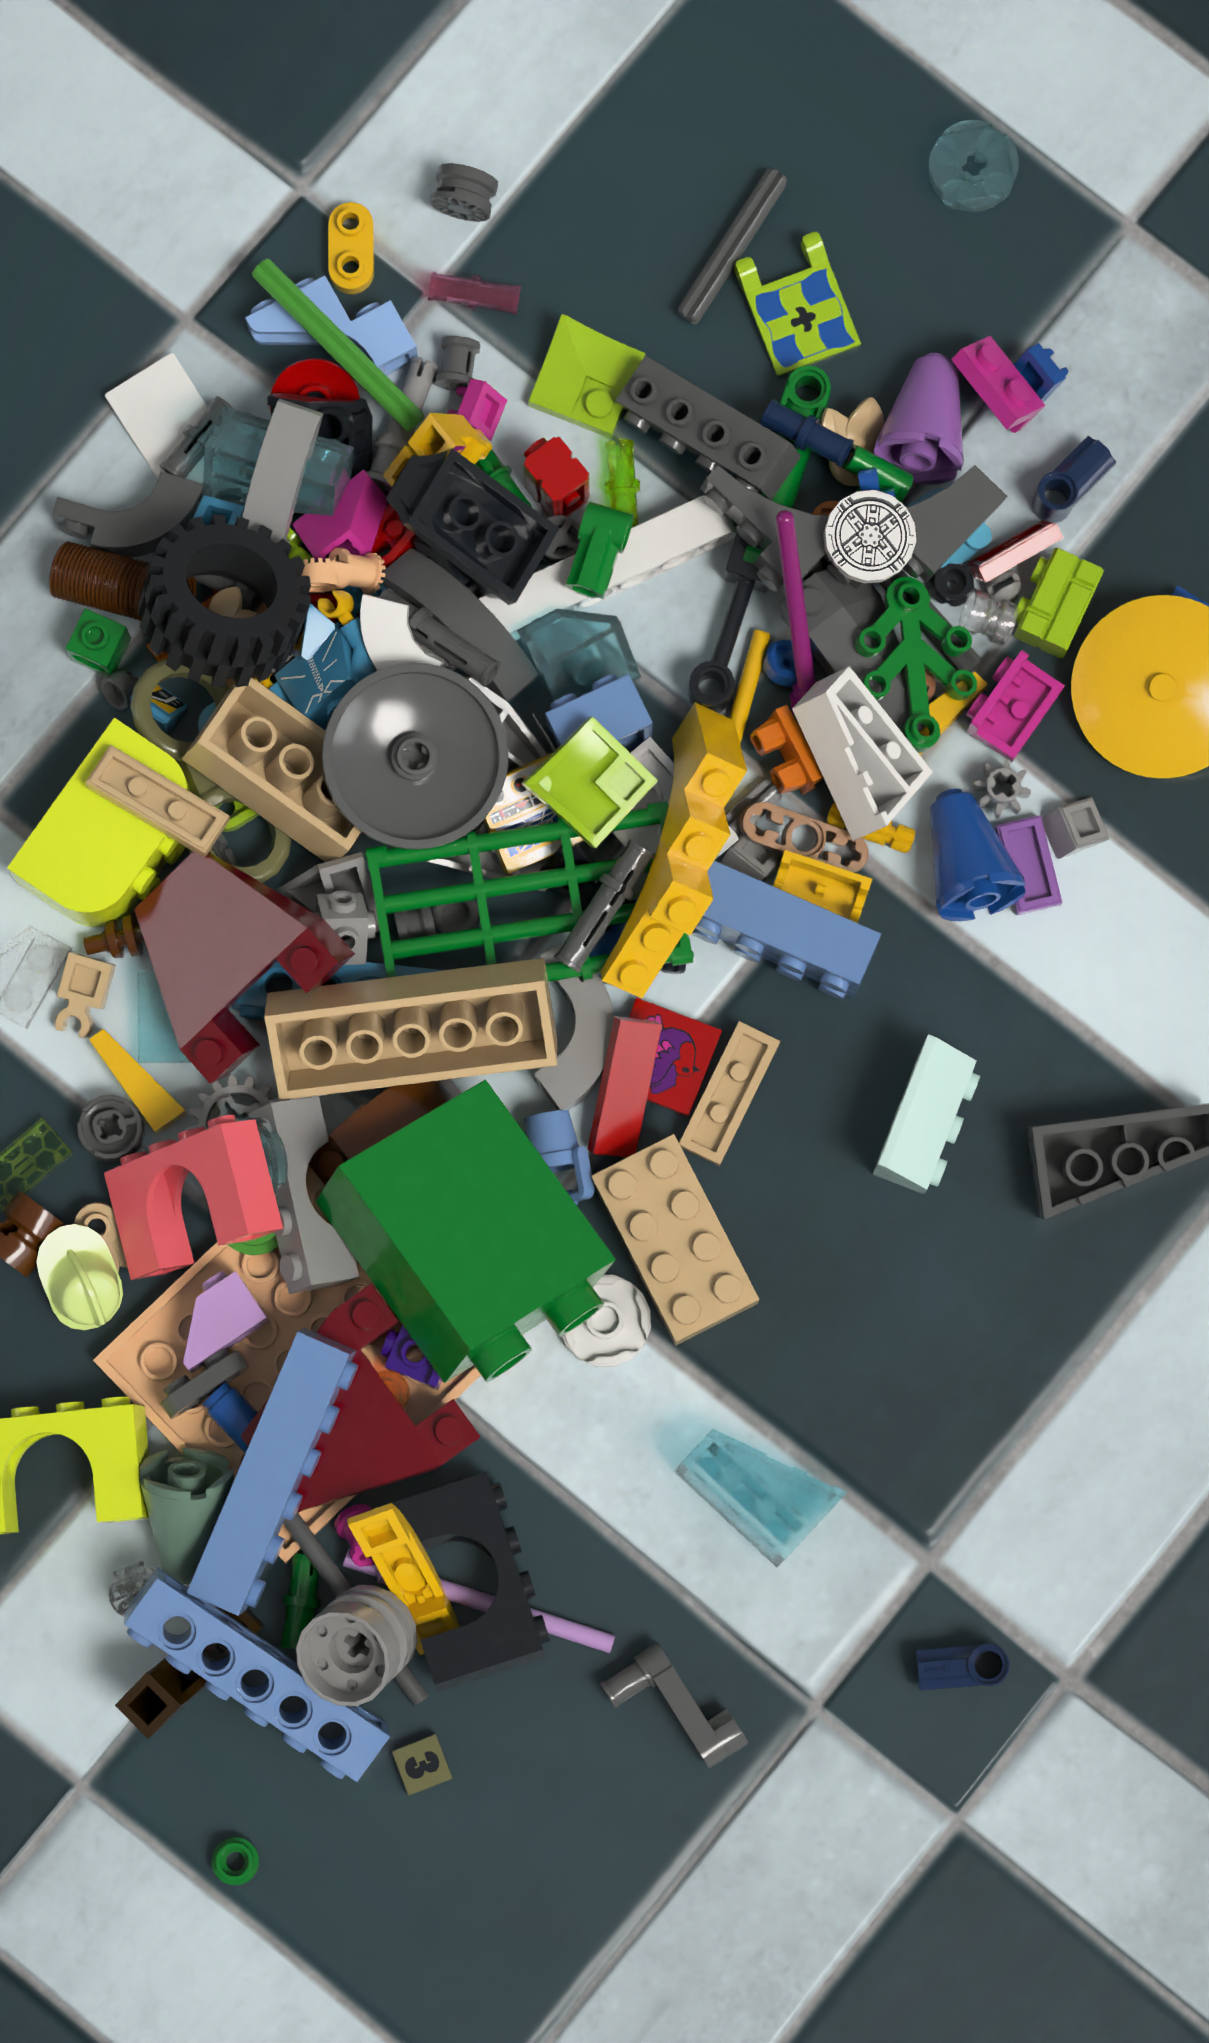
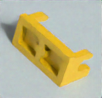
M785 850L773 887L858 923L872 878Z

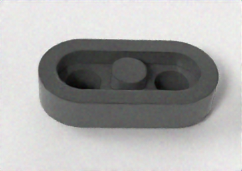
M226 1348L222 1349L202 1363L206 1369L204 1372L192 1380L187 1375H184L168 1385L163 1390L167 1397L160 1404L170 1419L185 1413L213 1394L225 1382H231L247 1370L249 1366L240 1352L236 1351L229 1354Z

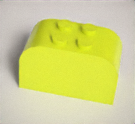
M116 718L111 721L7 867L20 886L73 922L86 927H105L107 922L113 920L121 921L123 916L128 915L134 909L140 899L144 900L160 884L161 880L156 876L166 862L171 865L174 864L185 849L184 845L86 788L85 782L109 746L112 745L191 792L181 767L169 754Z

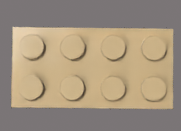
M252 677L248 686L236 687L234 683L192 742L182 760L324 862L343 857L361 833L342 816L325 784L321 760L325 730Z
M674 1134L591 1176L594 1188L675 1346L758 1304L760 1299Z

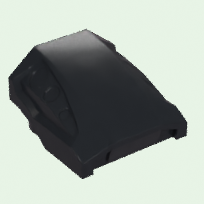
M272 393L267 396V405H271V417L279 399L323 413L313 455L307 461L300 489H305V486L315 485L328 489H338L363 469L366 472L369 471L372 462L373 416L366 399H323L288 393Z

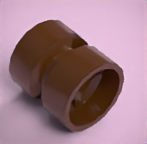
M19 1190L4 1209L6 1219L4 1222H0V1258L28 1278L37 1267L38 1250L46 1236L58 1227L65 1226V1224Z

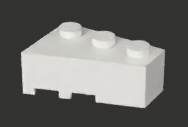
M850 666L816 682L792 708L852 841L886 827L933 773Z

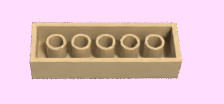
M545 958L319 986L307 993L303 989L267 993L264 1018L279 1100L557 1066V1036Z

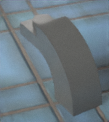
M160 472L154 490L143 502L133 508L123 511H105L57 497L52 515L57 524L62 526L61 531L63 533L80 539H87L88 534H91L90 545L92 548L131 558L155 552L163 537L168 539L170 530L180 524L186 530L189 520L193 519L203 495L208 496L205 485L202 483Z

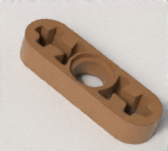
M768 802L752 803L742 811L739 817L740 831L747 840L783 854L787 850L854 873L861 870L867 862L868 847L862 838L852 841L849 832L777 805ZM764 810L767 812L766 820L777 825H783V817L789 818L790 820L785 825L781 834V844L775 842L780 833L772 830H762L760 835L755 834L756 826L750 823L751 816L761 815ZM802 824L811 827L816 836L814 846L805 852L796 849L791 839L794 829ZM826 832L832 834L827 843L835 846H845L850 841L852 843L851 850L857 853L855 861H846L843 866L840 864L841 856L830 851H824V859L818 858L826 843Z

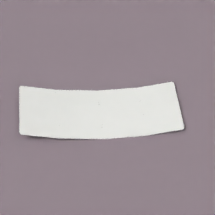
M173 353L163 357L105 394L106 399L158 479L160 472H164L160 464L166 460L185 437L183 434L185 428L188 425L194 426L208 409ZM223 432L214 443L216 449L212 454H205L185 479L204 484L209 497L219 499V493H228V491L242 490L243 496H247L253 475Z

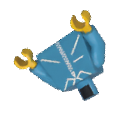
M332 590L338 602L337 609L334 608V604L327 598H320L318 600L319 611L326 617L338 618L340 623H335V629L310 660L294 658L275 674L277 680L275 684L270 681V677L259 682L324 730H326L332 712L344 695L359 681L376 672V667L371 661L363 641L360 618L354 619L351 614L354 608L353 597L342 590Z

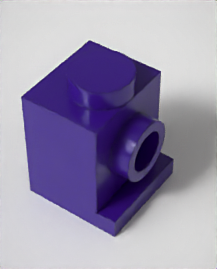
M403 1324L399 1332L391 1329L380 1353L381 1356L388 1358L384 1367L387 1370L438 1390L442 1379L425 1355L419 1362H410L407 1359L406 1353L408 1348L417 1344Z

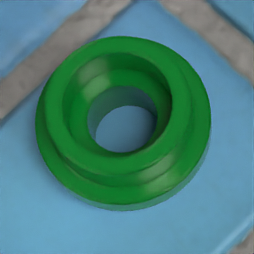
M232 1837L222 1841L215 1848L212 1855V1868L215 1875L222 1882L229 1885H241L248 1882L254 1877L259 1867V1855L255 1846L244 1838ZM239 1852L243 1855L245 1863L240 1870H233L228 1866L227 1858L230 1853Z

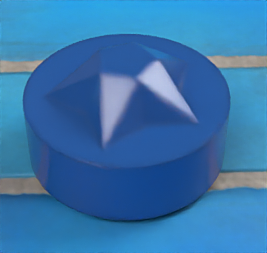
M791 640L774 642L769 647L763 660V669L768 678L774 683L785 687H792L797 683Z

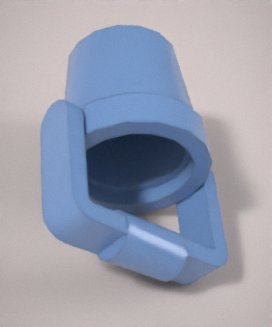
M556 1110L525 1117L524 1133L552 1172L556 1173L575 1168L578 1190H567L575 1204L578 1205L579 1201L590 1199L594 1194V1184L591 1178L589 1156L586 1148L578 1144L569 1111Z

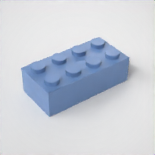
M714 861L707 872L714 899L692 932L694 936L712 944H717L719 939L736 946L734 953L752 962L759 963L761 958L778 965L776 968L777 972L793 980L801 981L803 976L820 983L818 989L831 997L841 1000L844 999L845 994L853 998L855 997L876 950L881 933L719 862Z

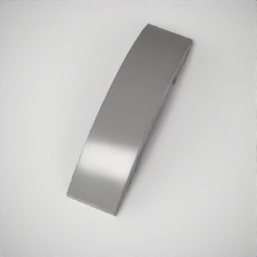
M282 399L277 401L268 425L242 518L250 520L247 529L258 532L261 525L271 529L270 540L275 544L282 538L288 543L290 542L287 536L307 461L313 455L323 417L321 412Z

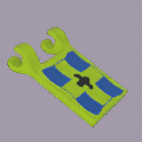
M818 232L804 235L801 241V249L810 268L769 284L761 285L756 266L751 257H745L735 263V276L746 297L777 377L793 372L798 367L811 365L861 346L860 339Z

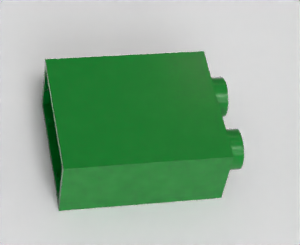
M486 1079L339 1165L315 1201L444 1383L473 1365L486 1382L492 1381L510 1370L532 1351L531 1346L523 1337L524 1333L547 1320L559 1337L563 1336L587 1321L604 1305V1302L593 1287L616 1259Z

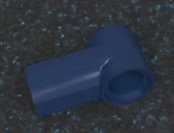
M1087 436L1052 472L1043 476L1032 501L1033 510L1037 517L1052 523H1058L1066 519L1072 508L1115 466L1116 460L1112 457L1110 450L1099 440ZM1057 490L1064 495L1066 502L1060 505L1052 504L1046 499L1044 492Z
M986 1642L975 1645L916 1649L920 1691L994 1686L1001 1683L1009 1673L1010 1662L1008 1655L1000 1646L994 1643ZM984 1651H993L1001 1658V1670L994 1677H982L976 1672L975 1660Z

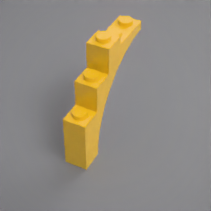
M694 702L672 738L674 752L673 783L666 819L652 865L626 926L600 971L603 982L640 998L644 997L684 933L692 934L714 899L707 871L731 835L724 807L747 772L734 720Z

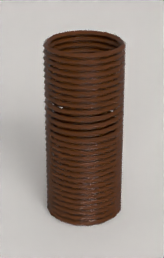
M67 541L58 548L53 558L49 573V590L54 598L142 621L143 616H138V604L150 564L143 560H134L128 556L125 557L124 555L121 556L120 554L117 555L116 553L113 554L112 552ZM190 577L187 579V584L191 593L196 598V581L194 577Z

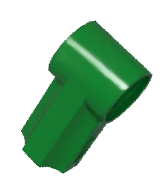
M589 501L581 521L578 541L580 543L566 582L567 588L586 597L604 599L618 554H622L626 547L633 524V514Z

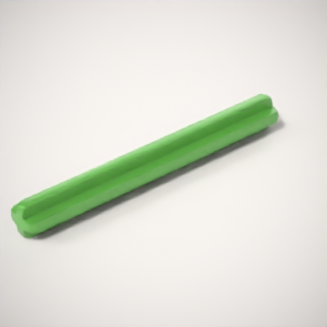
M266 258L255 267L252 272L253 278L406 431L411 432L420 425L425 418L423 412L270 259Z

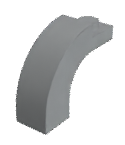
M553 946L543 953L540 958H545V964L559 962L554 957L558 953V949ZM599 974L592 975L593 979L584 980L583 982L578 977L554 981L573 1010L575 1029L568 1046L557 1056V1066L542 1067L534 1073V1079L556 1110L569 1111L591 1093L602 1078L614 1014L608 991Z

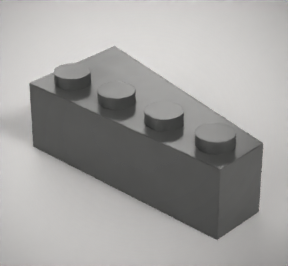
M1209 1103L1027 1126L1038 1218L1048 1219L1076 1206L1086 1204L1124 1187L1137 1184L1157 1174L1167 1172L1209 1155Z

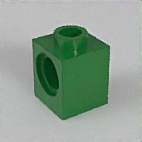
M84 608L65 649L71 661L104 676H108L117 671L132 638L126 626Z

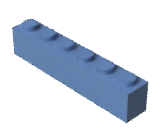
M307 1328L297 1331L187 1590V1594L237 1616L242 1614L248 1606L253 1608L257 1606L266 1582L261 1580L260 1576L266 1562L272 1565L275 1563L285 1540L278 1536L285 1519L292 1521L301 1504L303 1495L297 1493V1489L304 1475L310 1478L320 1459L321 1451L315 1449L322 1432L326 1434L331 1432L338 1417L340 1408L333 1404L340 1388L347 1391L357 1372L358 1364L352 1362L356 1350Z

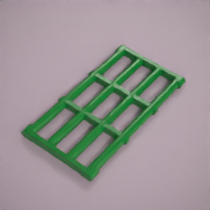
M667 800L647 803V808L631 810L611 832L660 824L662 834L669 806ZM559 817L557 818L558 822L476 834L475 831H470L466 834L467 836L430 849L409 850L394 847L387 848L386 845L365 848L366 853L364 857L368 862L369 873H371L387 978L397 977L394 964L395 959L484 945L487 965L496 964L493 944L571 932L584 912L581 908L578 884L598 881L603 873L609 874L618 859L575 865L570 838L580 836ZM561 840L565 867L483 880L479 857L480 852ZM470 854L474 882L385 896L383 894L379 868ZM653 859L649 861L642 873H649ZM568 885L572 913L490 926L486 898ZM477 900L481 927L391 941L387 914ZM636 903L621 905L609 925L627 923ZM684 933L679 943H677L665 963L672 962V966L693 963L694 952L691 950L688 934ZM611 953L588 956L579 973L561 961L546 963L548 982L582 976L583 980L593 979L592 975L601 974L600 971Z

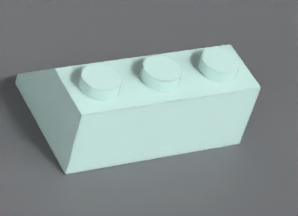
M928 1034L919 1052L873 1175L925 1194L929 1184L938 1187L948 1162L940 1158L945 1142L955 1143L964 1118L956 1115L962 1098L971 1101L980 1079V1075L972 1073L977 1062L975 1059L937 1037Z

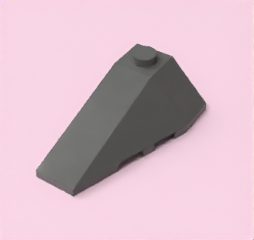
M828 569L813 574L802 583L811 653L829 676L850 666L858 678L862 680L868 673L876 671L899 645L893 628L885 637V647L875 657H863L855 648L856 637L865 628L872 627L886 611L880 593L871 583H862L856 589L850 583L844 585L839 582ZM786 596L779 600L781 618L789 627ZM864 636L865 644L869 648L875 649V640L870 636ZM905 666L890 682V691L881 700L877 701L899 729L910 718ZM869 680L870 689L876 693H881L880 684L875 680ZM921 723L917 724L918 732L926 728Z

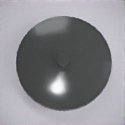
M405 663L389 666L366 676L354 685L339 701L331 714L323 737L322 770L325 784L335 806L342 816L359 832L372 840L394 848L409 850L430 849L448 844L465 836L476 828L491 812L498 801L506 780L508 744L503 724L495 707L488 697L470 680L452 670L437 665Z

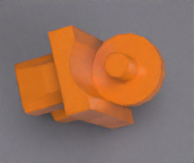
M788 705L776 709L768 720L750 735V740L760 756L779 749L785 763L774 767L770 771L771 780L779 790V794L800 789L803 795L816 788L815 784L824 778L799 723L795 721Z

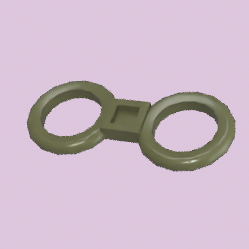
M163 659L147 668L134 685L130 706L134 726L138 733L169 754L174 760L179 761L178 763L186 777L189 788L194 795L215 807L226 802H241L183 761L182 757L192 742L173 739L160 729L153 718L150 704L155 687L168 678H187L190 669L181 665L175 672L165 665L167 659ZM202 674L199 684L207 689L217 707L230 687L227 683H225L224 688L211 686L212 677ZM269 821L267 823L270 827L272 841L270 852L265 860L256 866H234L261 883L278 874L289 857L292 840L291 837ZM211 848L209 852L216 856Z

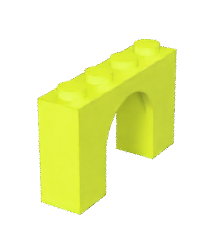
M112 1397L101 1399V1408L85 1409L84 1402H67L56 1404V1413L40 1414L39 1407L11 1409V1418L0 1419V1534L19 1533L15 1475L20 1459L35 1442L56 1434L64 1435L75 1441L84 1450L90 1461L93 1473L97 1522L113 1523L149 1519L139 1481L140 1465L149 1457L145 1406L130 1404V1397Z

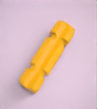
M834 802L827 817V824L844 830L846 825ZM891 821L886 827L861 838L883 846L885 843L891 844V849L908 853L912 847L916 831L901 824L898 827L893 826V821Z

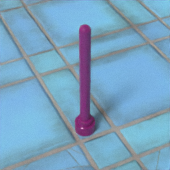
M782 510L776 515L775 521L797 683L794 684L793 691L790 693L792 715L795 716L792 708L818 681L815 680L794 516L790 511Z

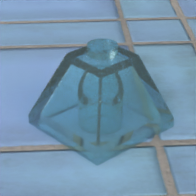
M555 609L517 630L526 655L539 674L538 678L552 703L572 693H575L577 698L593 691L592 685L596 681L611 674H616L618 679L629 674L633 682L641 678L623 627L617 616Z

